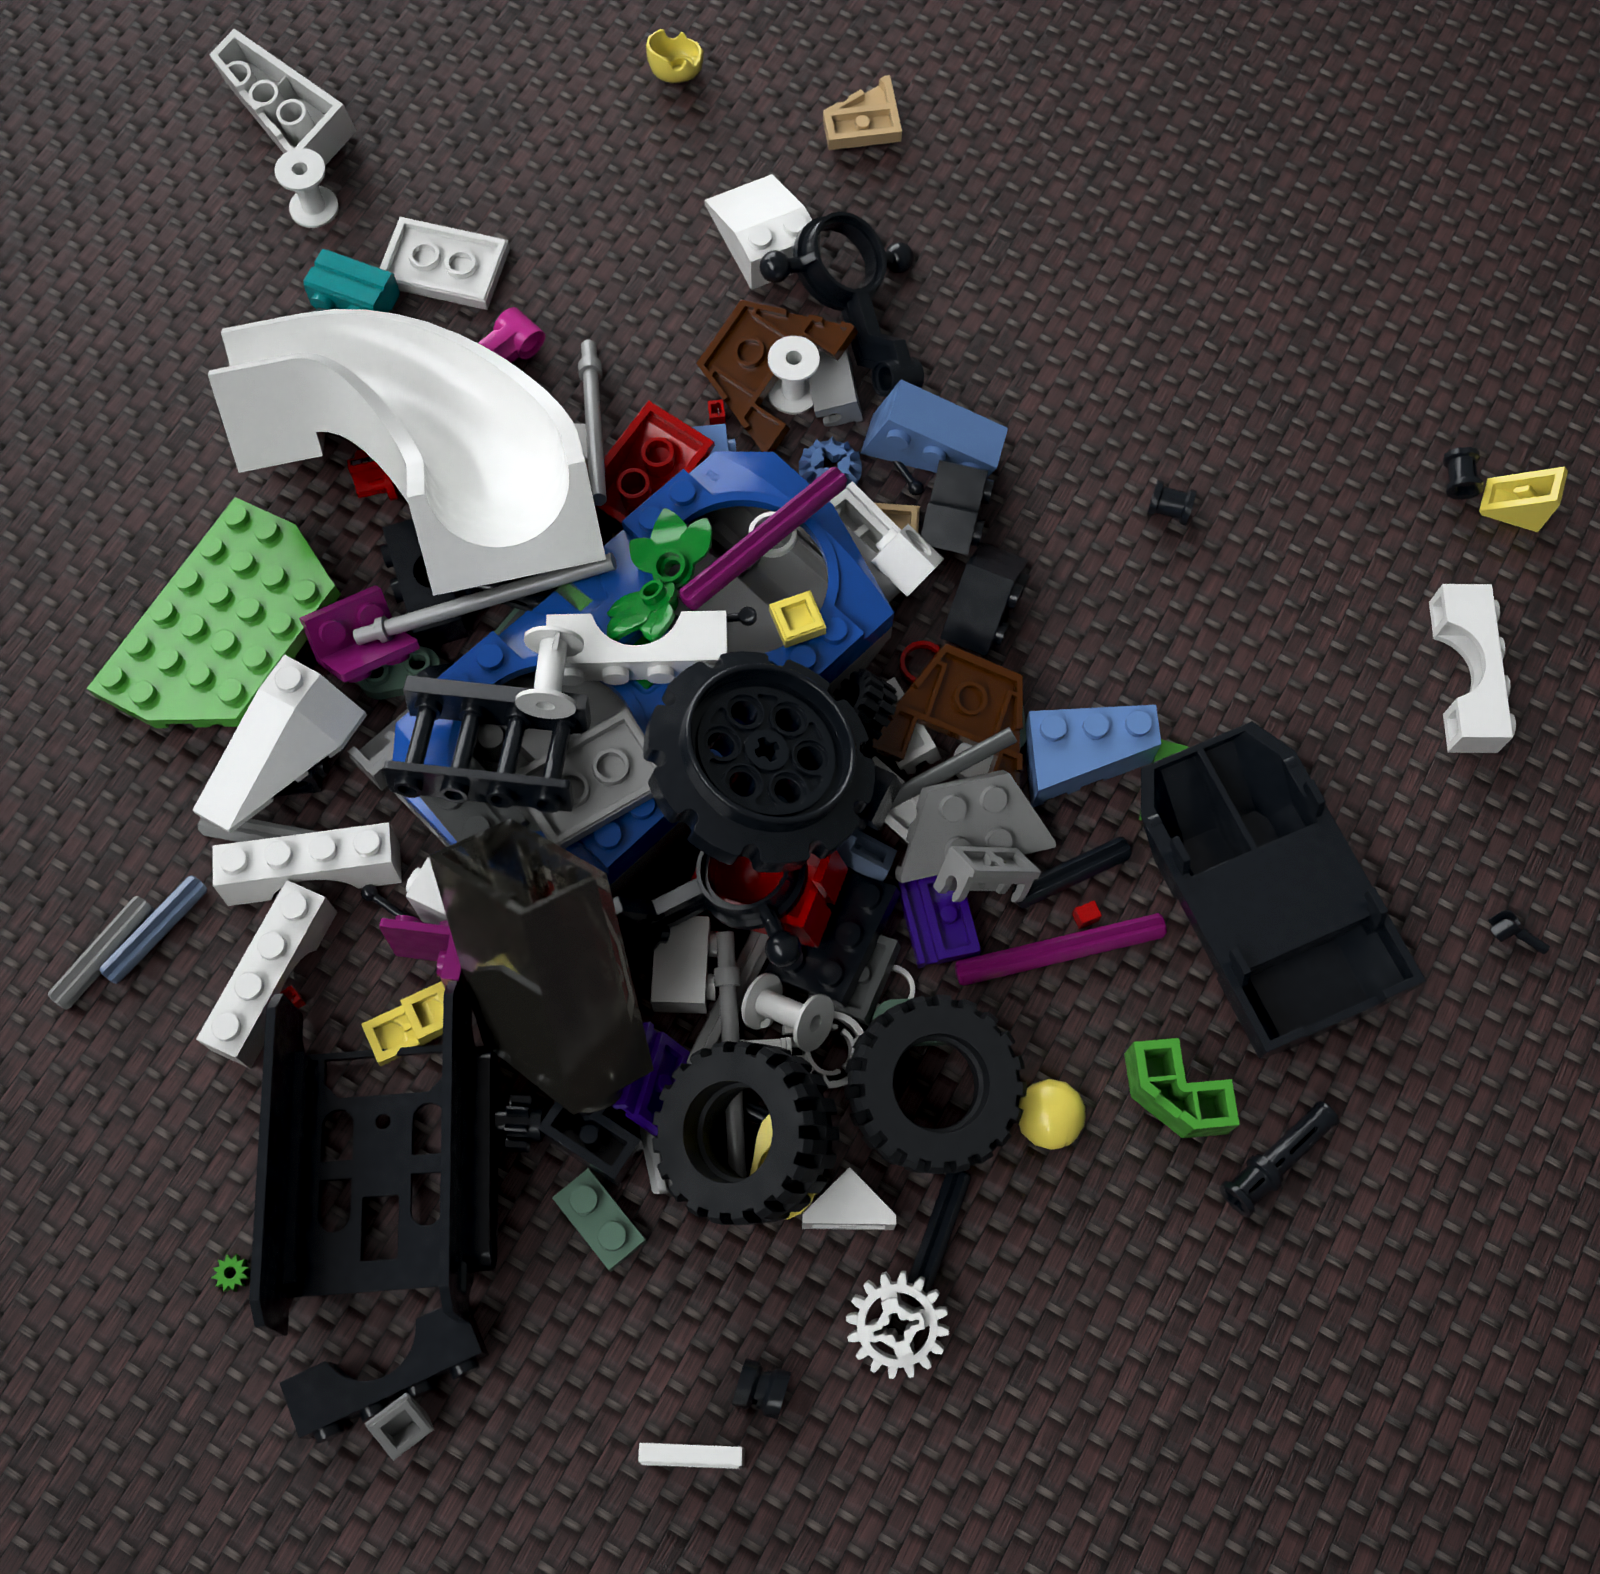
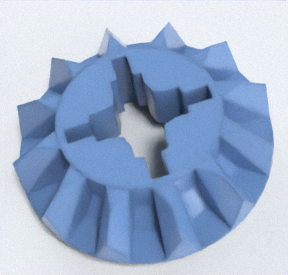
M832 436L828 441L820 442L816 439L812 446L804 448L799 461V475L809 484L829 469V467L822 469L824 467V457L829 458L832 463L838 462L837 468L847 478L846 485L852 481L855 484L858 483L862 473L859 452H855L851 448L848 441L845 443L838 442Z

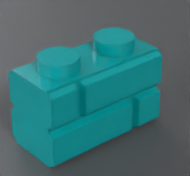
M327 249L321 250L314 262V267L310 268L304 278L303 284L309 301L315 309H361L389 313V310H392L398 300L400 293L394 273Z

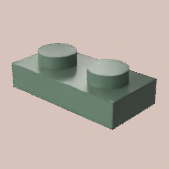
M589 1168L552 1197L610 1272L646 1243L644 1237Z

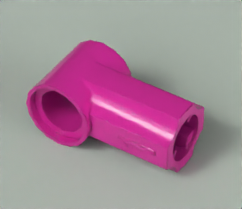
M511 307L497 318L493 331L478 342V344L512 363L518 357L528 359L534 356L544 344L545 333L518 308Z

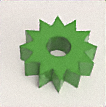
M227 1254L225 1262L218 1259L219 1267L213 1268L217 1273L212 1277L218 1280L216 1287L223 1286L224 1292H228L230 1289L237 1292L238 1285L245 1287L244 1280L250 1279L246 1273L251 1268L245 1267L248 1260H240V1255L238 1254L233 1258ZM231 1268H235V1276L229 1279L228 1271Z

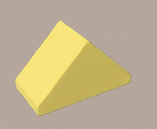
M1558 467L1487 478L1479 512L1482 516L1538 533L1560 506L1568 470L1566 467Z

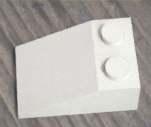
M773 174L705 199V206L751 290L771 283L761 275L759 266L762 257L767 252L773 250L785 253L788 258L793 257V247L797 234L812 220L805 206ZM819 234V237H818V250H819V254H820V243H821V235H820V234Z

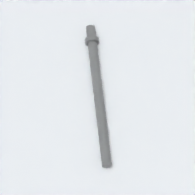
M613 553L605 554L606 560L541 573L388 619L386 616L375 618L373 624L354 629L353 637L358 645L380 640L382 643L391 641L393 636L399 633L616 570V559Z

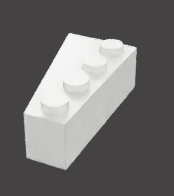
M233 29L209 54L224 81L283 153L297 148L311 149L323 158L326 166L357 131L344 104L236 29Z

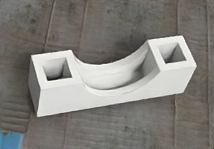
M1442 584L1429 601L1433 639L1454 648L1467 663L1471 675L1469 693L1458 697L1443 713L1447 751L1449 753H1498L1513 738L1516 731L1515 716L1510 713L1508 704L1511 688L1508 675H1504L1502 661L1505 655V642L1502 637H1499L1497 625L1500 616L1499 602L1494 600L1492 584Z
M726 610L681 611L676 624L665 636L644 645H627L612 640L599 629L592 614L546 615V626L569 629L579 634L584 640V648L581 653L566 657L563 685L565 686L581 685L584 681H603L610 685H622L629 680H648L655 684H666L672 682L682 671L697 662H703L708 667L714 668L720 655L728 653Z
M387 822L213 845V887L227 906L270 901L274 894L283 887L286 880L293 883L309 880H333L350 884L358 889L369 884L382 886L402 883L400 843L390 823Z
M288 880L285 881L196 1038L197 1041L219 1055L250 1069L252 1068L264 1046L266 1007L274 994H280L284 983L298 962L308 953L317 950L337 914V911L326 897Z

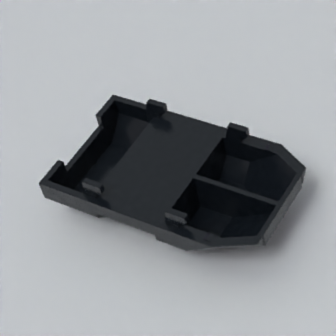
M1251 721L1242 725V727H1237L1158 760L1154 764L1141 767V818L1154 861L1174 899H1178L1218 974L1217 980L1258 1058L1261 1059L1288 1051L1359 1019L1416 989L1426 980L1389 917L1385 904L1375 887H1372L1327 808L1324 797L1314 780L1310 778L1295 750Z

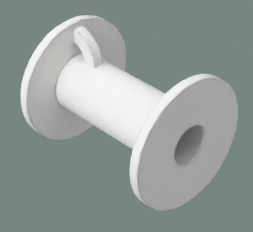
M297 148L284 153L276 162L275 176L282 187L290 191H296L289 204L292 219L302 227L319 228L329 224L336 217L339 204L331 190L318 186L325 176V163L317 152L307 148Z
M787 336L777 340L769 350V368L779 379L768 396L771 404L782 413L797 415L805 413L813 407L808 379L817 371L820 355L817 347L810 340L801 336Z
M557 626L533 627L525 632L524 643L529 649L538 653L534 689L518 693L515 704L522 712L539 718L561 719L569 717L576 711V702L570 696L562 693L566 657L575 656L582 652L584 640L579 634L566 628Z
M771 973L759 975L750 984L743 998L741 1014L745 1025L758 1030L766 1028L773 1021H776L794 1029V1042L799 1049L805 1052L817 1049L827 1038L833 1024L834 1005L832 1000L826 995L816 994L803 1004L782 995V983L776 975Z

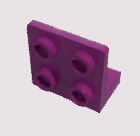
M376 585L299 618L317 663L342 682L348 681L353 683L362 681L372 674V670L385 664L396 665L402 663L410 657L409 653L420 649L418 640L406 632L396 634L391 641L384 643L376 640L358 645L353 637L354 629L373 624L375 618L386 616L388 619L392 618L383 592Z
M397 915L395 919L381 918L379 928L396 956L437 961V976L441 977L444 988L446 989L448 981L458 980L470 998L473 1009L483 956L470 929L466 928L462 923L450 920L440 921L439 925L422 923L420 919L409 915Z

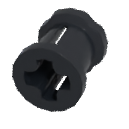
M1459 447L1449 450L1444 454L1443 465L1448 469L1449 483L1446 486L1448 497L1453 499H1469L1481 494L1484 490L1483 480L1478 478L1477 464L1480 459L1478 449Z
M1157 480L1147 515L1162 514L1179 520V524L1186 526L1197 491L1190 489L1189 492H1183L1164 486V481Z

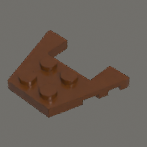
M741 299L696 364L761 451L775 452L790 428L787 424L759 407L779 379L772 373L768 365V353L771 346L783 337L801 336L814 343L817 349L838 361L858 331L851 323L841 321V324L825 321L823 317L810 314L807 317L789 313L787 309Z
M947 643L944 644L896 703L894 714L888 717V720L891 721L888 727L883 726L881 729L883 735L879 740L874 738L873 746L867 750L897 762L902 761L916 723L972 746L1010 727L1017 743L993 755L988 773L1005 770L1011 774L1020 788V771L1023 770V754L1020 753V730L1023 729V675Z

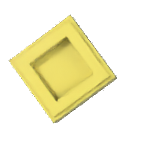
M810 590L769 604V612L785 648L826 634V625Z

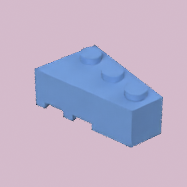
M900 380L873 413L860 454L891 462L900 461L904 465L937 473L939 460L988 470V478L997 469L1008 428L904 380Z
M1156 705L1029 711L1025 722L1026 741L1024 746L1031 806L1034 808L1044 804V801L1064 793L1071 794L1090 783L1101 779L1105 781L1152 763L1161 746Z

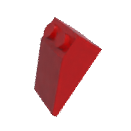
M648 400L604 457L607 501L602 506H595L596 514L617 535L623 530L621 521L682 469L690 473L709 457L715 446L714 441Z

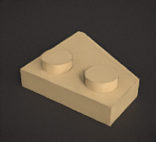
M890 75L881 77L879 85L864 93L860 89L851 94L846 101L837 102L823 110V124L828 150L901 142L902 128Z

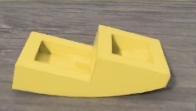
M442 981L401 999V1006L361 1024L380 1067L401 1057L397 1056L400 1048L423 1046L443 1034V998L445 988Z

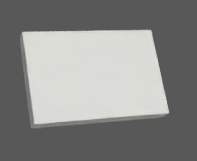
M400 217L380 269L394 273L399 291L488 310L510 246L508 240Z
M639 1443L638 1462H641V1465L742 1469L745 1463V1448Z

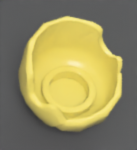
M660 29L648 37L646 43L647 59L653 74L658 79L668 83H680L693 79L701 71L704 52L699 43L687 38L684 32H680L676 38H669L665 31Z
M1046 1079L1034 1083L1027 1088L1026 1097H1021L1018 1108L1024 1110L1019 1122L1021 1133L1035 1146L1050 1150L1069 1146L1077 1139L1084 1127L1086 1118L1085 1105L1080 1094L1067 1082Z

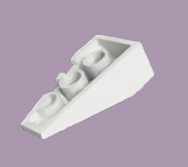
M284 654L258 689L195 804L193 812L231 834L271 804L277 793L293 781L298 783L308 776V770L326 756L331 758L341 751L367 716L366 712L321 674Z

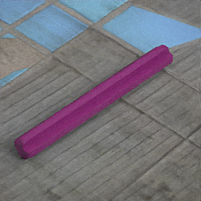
M837 467L829 468L683 586L679 591V598L682 603L692 611L700 608L843 491L847 486L845 474Z
M1156 913L959 960L955 964V974L959 984L965 986L1161 939L1167 933V928L1163 916Z

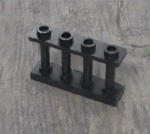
M407 675L403 692L410 716L417 717L405 762L385 761L383 772L388 788L391 792L407 798H416L421 795L439 797L453 803L475 801L489 803L499 808L521 806L535 808L545 813L571 812L574 805L572 785L569 780L561 778L570 735L574 733L582 734L590 729L589 697L586 694L562 692L575 700V713L566 718L545 719L526 714L518 709L515 704L517 694L530 688ZM438 719L462 721L451 767L424 764L434 722ZM482 724L507 726L497 772L470 769L479 727ZM527 729L552 731L543 777L515 774L524 733Z

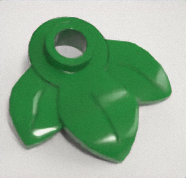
M664 508L654 524L651 538L630 540L631 560L639 570L652 574L654 580L673 582L677 590H680L693 579L695 565L709 553L713 537L711 524L707 518L695 521L688 527L676 513ZM675 565H680L678 573L670 577V569Z
M652 580L647 582L640 591L629 593L617 600L607 612L608 617L611 618L607 625V636L614 641H619L628 634L640 629L649 642L660 639L675 618L674 611L679 604L678 590L674 583Z

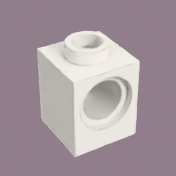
M907 524L899 533L892 527L875 546L880 552L871 562L908 597L944 558Z

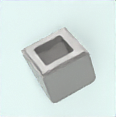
M407 1392L365 1423L367 1429L393 1461L434 1430L427 1412Z

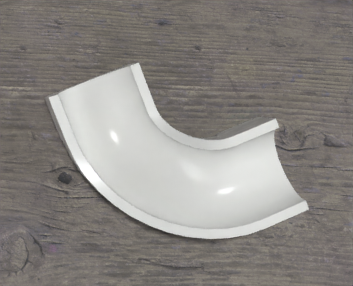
M331 309L307 312L222 329L221 335L230 366L209 370L208 378L238 472L241 473L323 456L325 432L340 435L353 442L382 468L408 502L433 596L606 560L586 462L579 435L572 419L542 386L503 357L456 332L432 323L399 314L372 310Z

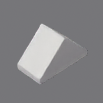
M850 1167L802 1214V1229L894 1230L896 1226V1214Z

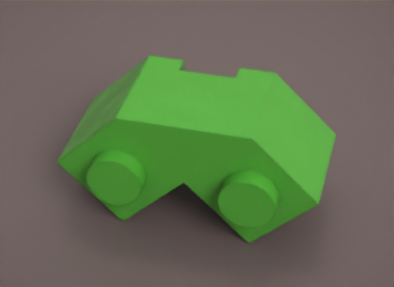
M1179 1038L1133 1042L1124 1053L1131 1098L1181 1138L1227 1135L1240 1125L1232 1079L1186 1083Z

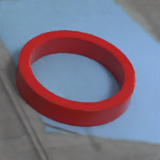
M916 641L909 644L903 650L900 657V670L907 681L913 683L917 678L906 669L905 658L907 655L919 648L929 649L937 653L940 649L938 645L929 641Z

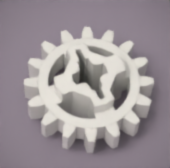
M902 1270L898 1280L894 1282L891 1281L887 1271L882 1272L880 1286L877 1287L870 1280L864 1283L863 1286L868 1295L866 1298L861 1295H854L851 1302L860 1310L859 1312L848 1313L846 1322L857 1325V1329L849 1333L847 1338L848 1342L860 1341L862 1346L856 1354L858 1360L868 1355L873 1358L870 1369L873 1373L881 1365L888 1366L889 1378L894 1379L898 1368L904 1367L908 1377L912 1378L915 1375L916 1363L919 1362L927 1370L932 1367V1361L928 1354L930 1351L942 1355L944 1346L936 1338L937 1336H948L949 1327L940 1324L938 1319L945 1317L948 1314V1309L945 1306L935 1307L934 1302L940 1293L937 1289L927 1294L922 1290L925 1281L924 1277L920 1276L913 1285L907 1283L908 1276L906 1271ZM900 1293L914 1297L923 1306L912 1307L902 1301ZM881 1297L882 1314L879 1318L867 1322L870 1306ZM892 1313H897L900 1320L908 1319L909 1322L912 1321L906 1325L904 1335H898L895 1328L888 1329L884 1327L889 1324ZM930 1326L929 1335L925 1343L915 1351L914 1335L917 1331ZM882 1341L894 1349L895 1355L882 1351L874 1343Z

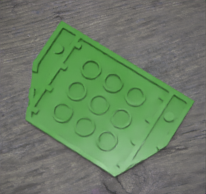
M234 497L86 689L96 698L154 728H169V724H192L195 728L210 727L216 724L223 725L224 727H238L258 689L284 654L294 659L308 640L299 618L335 603L341 593L296 524Z

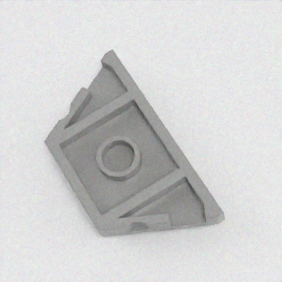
M999 770L922 787L916 805L917 815L910 824L906 841L909 842L902 866L897 865L895 876L900 883L938 875L950 846L1017 848L1025 855L1055 848L1056 841L1011 774L1005 770Z

